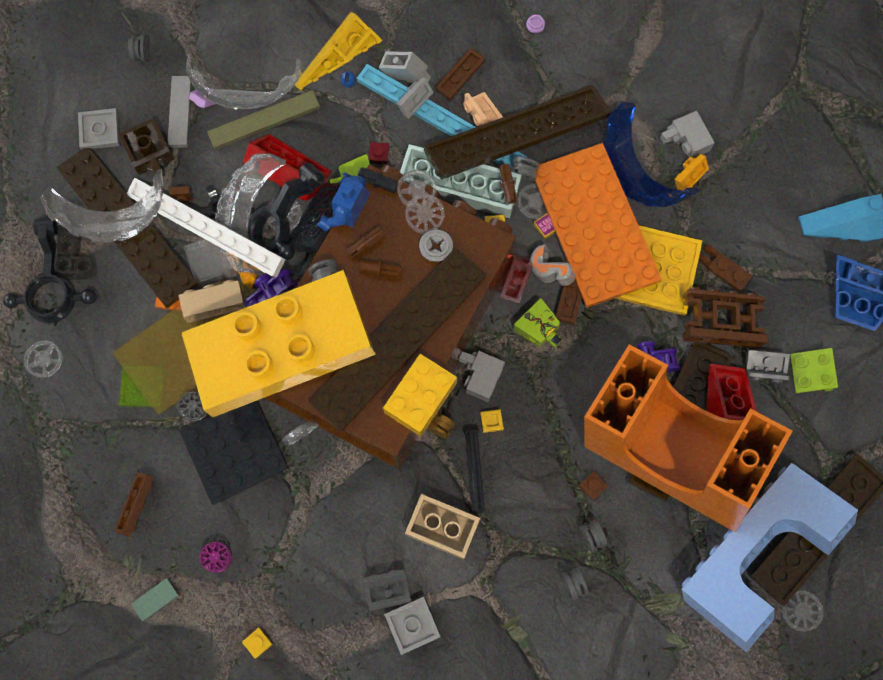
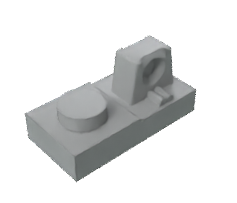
M423 77L418 82L414 81L407 88L408 92L396 103L403 116L408 119L434 93L427 79Z

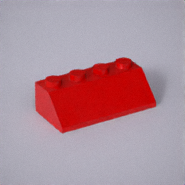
M270 134L250 142L243 163L249 166L251 170L259 172L266 179L279 184L281 188L284 183L300 178L299 170L306 163H312L324 174L323 184L332 172ZM320 187L315 188L313 193L299 197V199L305 201L311 199Z

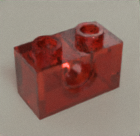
M515 255L512 256L499 291L500 297L516 303L520 302L533 267L532 261Z

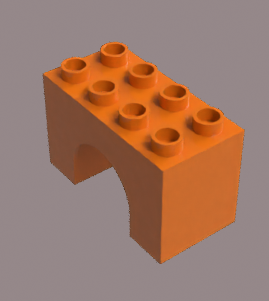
M629 344L584 416L585 447L736 532L793 431L751 408L744 420L725 419L701 409L684 398L672 387L667 379L668 365Z

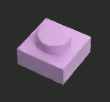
M202 88L192 91L189 99L202 108L214 105L217 99Z

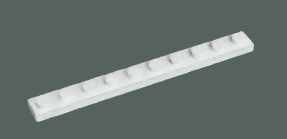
M134 178L127 192L130 198L277 278L286 260L139 179Z

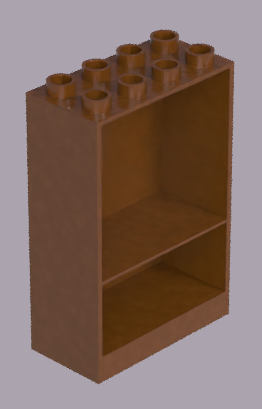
M368 165V170L378 174L381 172L383 176L399 181L395 194L379 187L374 188V185L366 182L365 187L370 195L354 227L352 228L347 225L332 227L308 269L313 264L323 260L333 259L337 261V270H344L350 281L369 338L442 262H430L422 256L419 250V242L426 232L435 229L446 232L452 239L453 249L456 248L486 273L487 277L342 432L309 404L313 396L339 369L277 392L264 399L400 470L418 435L386 415L383 407L419 354H422L452 374L462 351L464 352L511 265L516 236L511 234L512 228L502 220L491 218L488 223L475 217V209L463 201L455 200L453 205L439 199V192L426 183H419L417 187H414L404 182L403 174L391 166L383 165L380 170ZM376 226H380L384 230L385 236L373 244L370 250H365L353 260L345 249L360 239L359 236H364ZM431 241V250L437 249L441 252L440 245L442 243L435 244ZM361 259L374 262L382 260L383 263L402 266L401 277L385 275L378 277L376 274L359 273V264ZM308 269L296 288L312 282L313 277L309 275Z

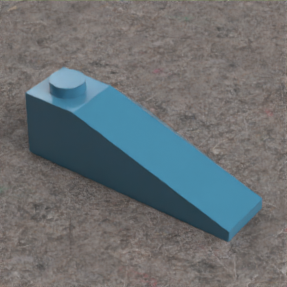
M878 194L859 198L799 216L798 219L803 235L821 238L836 237L840 238V240L855 239L859 240V242L883 239L882 195Z

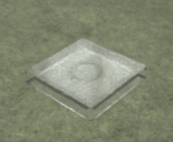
M203 239L184 246L192 275L197 283L233 271L228 252L212 242Z

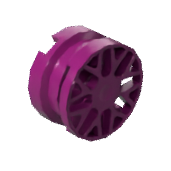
M211 542L202 549L200 562L206 570L221 573L231 565L232 554L226 545L219 542Z

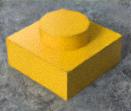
M259 627L242 641L255 659L273 645Z

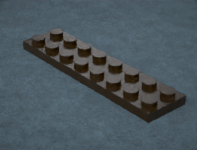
M694 342L673 388L688 401L707 411L709 365L729 366L733 356L706 343ZM633 474L628 481V484L665 502L669 497L667 493Z
M856 454L827 488L858 509L857 522L883 492V475L860 455ZM787 532L749 577L781 606H785L828 555L803 536L794 532Z

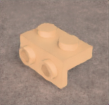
M485 92L471 97L469 93L464 94V109L467 113L470 112L477 126L503 118Z

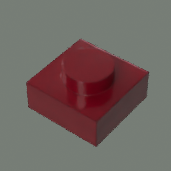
M370 142L369 163L388 164L389 143Z

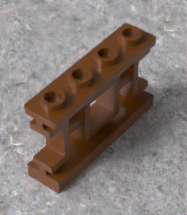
M699 287L689 288L682 295V299H685L683 305L693 306V321H688L684 324L686 331L683 333V341L760 348L768 343V335L764 334L765 328L756 327L755 312L760 313L764 310L762 303L765 301V296H758L757 293L739 294L737 291L726 293L720 292L718 289L706 291L701 290ZM702 301L710 302L708 304V311H702ZM740 305L748 306L746 307V315L740 314ZM717 309L731 310V325L718 324ZM702 319H709V329L700 328L702 327ZM740 322L747 324V333L738 332L741 330Z

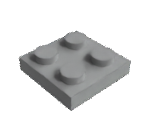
M116 108L78 112L79 147L81 150L83 148L98 149L120 146L118 111Z
M424 597L384 614L401 655L441 637Z

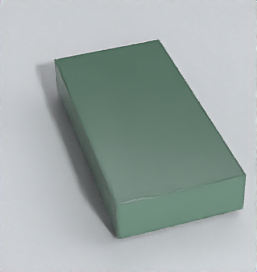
M166 578L131 603V605L144 622L180 595L169 578Z

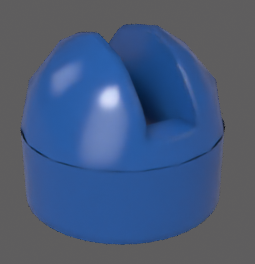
M350 71L342 73L340 78L341 84L346 88L353 87L356 83L355 75Z

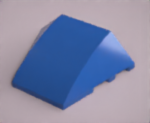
M836 255L835 318L876 331L883 322V271Z

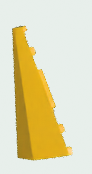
M350 12L294 85L301 91L303 87L319 80L318 78L331 73L351 61L353 57L366 52L373 45L381 43L382 39L356 14Z

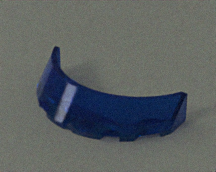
M622 102L608 118L607 124L609 125L604 147L625 195L632 200L642 203V205L666 207L678 204L700 191L698 188L675 190L662 186L643 170L636 157L632 143V121L636 105L631 102Z

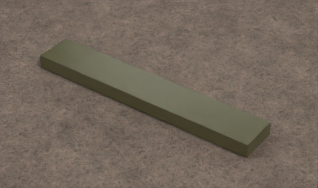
M313 90L209 130L207 133L214 149L217 150L318 110L320 105Z

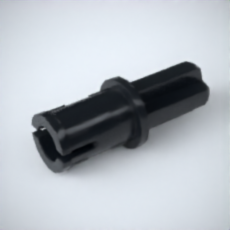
M361 168L357 175L364 177L367 183L374 185V188L379 187L395 194L399 185V181L385 177L381 172L378 174L365 168Z

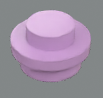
M532 15L528 18L526 27L532 33H540L545 27V21L540 15Z

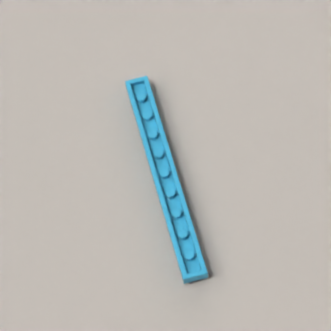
M366 64L357 77V82L394 104L408 92V87ZM429 99L413 114L449 136L475 128L472 124ZM515 152L496 159L494 162L499 165L509 164L511 168L514 166L512 163L514 157L527 158V156L520 152Z

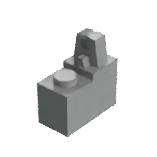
M385 51L379 65V69L394 80H406L413 83L414 81L418 82L422 77L427 79L428 82L431 78L426 71L428 66L413 52Z
M697 111L674 120L668 126V130L660 136L663 144L673 140L678 145L682 144L683 152L688 157L693 158L711 151L715 143Z
M462 351L459 362L468 365L466 369L471 371L470 374H473L472 376L468 375L464 384L467 387L466 393L489 402L505 362L481 351L478 353L473 352L472 355Z

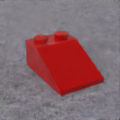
M717 364L709 365L707 412L730 420H744L750 408L757 412L746 369Z

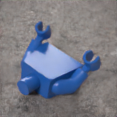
M346 172L342 174L344 176L339 181L341 185L332 201L333 217L328 218L322 215L317 226L324 231H327L330 227L342 225L354 227L370 195L365 187L366 179L364 177L352 176Z

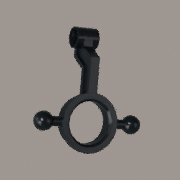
M306 163L301 166L299 170L300 178L284 183L273 207L263 206L254 212V207L251 204L245 203L239 208L240 216L250 220L247 229V239L264 248L262 240L263 228L270 216L274 217L277 226L276 236L273 243L266 249L275 254L279 253V256L286 260H291L295 255L294 248L287 244L290 235L287 215L296 198L313 193L315 188L320 187L325 179L324 174L312 163Z
M40 218L34 220L33 229L44 252L43 275L34 278L27 285L24 296L8 293L4 296L3 303L10 309L16 308L19 304H25L29 314L37 321L55 323L68 316L74 307L75 301H82L84 304L90 305L96 301L97 294L92 289H85L82 293H75L73 286L66 279L57 276L59 249L54 236L59 235L60 224L57 218ZM47 283L61 284L64 289V299L61 305L50 313L37 312L33 303L37 290Z

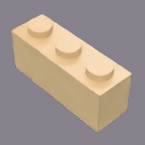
M227 280L217 286L207 285L203 289L196 291L187 290L179 295L183 317L187 323L246 308L238 280Z

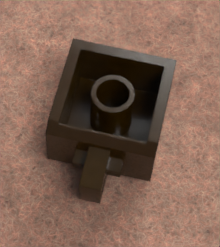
M154 118L118 134L133 167L139 175L153 170L157 179L165 176L161 166L174 160V157Z

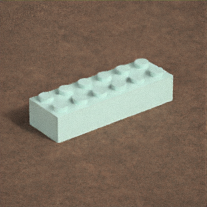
M409 144L400 170L404 176V182L414 187H417L419 183H426L439 192V199L451 203H454L455 200L463 201L474 209L495 215H504L510 219L514 203H505L504 191L500 186L502 179L499 168L483 164L441 180L425 154L424 148ZM511 172L513 180L516 181L515 190L517 195L522 175Z

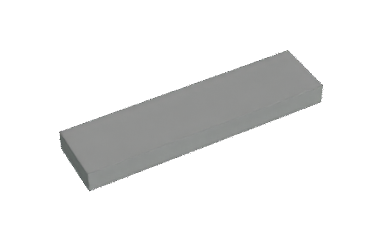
M172 76L167 144L169 148H188L191 76Z

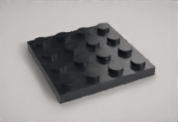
M341 183L321 185L289 235L287 244L291 245L295 252H318L332 227L324 231L317 226V223L320 222L322 215L328 218L333 217L332 201Z
M257 401L215 417H207L179 431L212 505L224 501L288 469Z

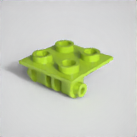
M832 348L790 354L796 393L818 390L827 392L833 391V388H838Z

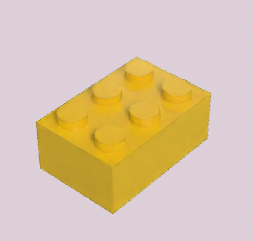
M419 354L383 407L384 413L421 437L457 384V377L422 354Z

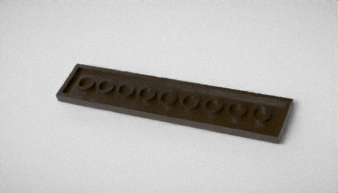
M594 85L428 144L424 146V152L440 179L443 180L609 118L612 111Z
M83 148L57 167L60 174L166 308L177 302L180 294L187 290H193L199 285L90 148Z
M454 248L372 334L370 340L375 355L340 368L313 396L309 404L342 432L483 282L487 274Z

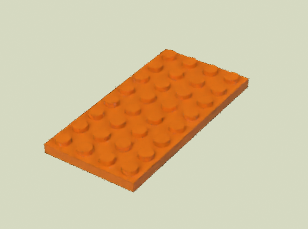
M603 143L540 164L539 170L536 171L537 177L534 182L565 258L576 275L575 281L586 308L661 282L662 278Z

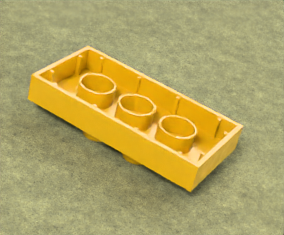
M344 270L182 332L203 409L211 417L226 413L375 355L350 281Z

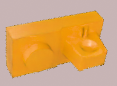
M702 154L697 158L689 157L683 163L684 170L674 179L679 193L685 195L709 170L706 156Z

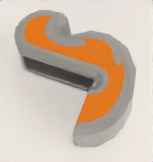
M546 244L539 245L534 249L530 258V269L539 281L551 283L557 280L561 286H567L574 282L576 275L573 273L569 263L548 262L550 251Z

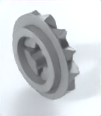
M438 229L426 232L419 242V250L422 256L430 262L436 261L439 263L453 249L451 237L446 232ZM431 241L435 244L442 243L440 245L441 252L437 249L431 250Z

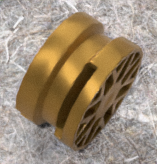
M437 412L427 430L439 437L448 439L450 436L449 431L454 428L455 422L444 415H439Z

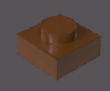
M189 186L170 187V196L181 203L193 201V192Z
M593 471L579 487L593 501L608 485Z

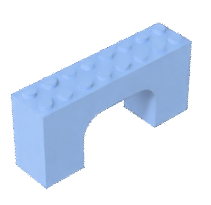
M793 463L788 468L783 467L777 475L778 479L774 483L770 482L764 490L765 494L761 499L756 498L750 507L752 509L746 514L737 531L734 532L729 529L724 535V541L720 546L718 544L715 545L710 551L709 555L711 556L706 562L703 560L698 564L695 569L697 572L693 577H687L682 583L683 588L681 590L684 601L745 652L751 648L773 622L775 608L749 589L742 581V574L776 535L783 532L797 533L829 555L856 522L858 509Z

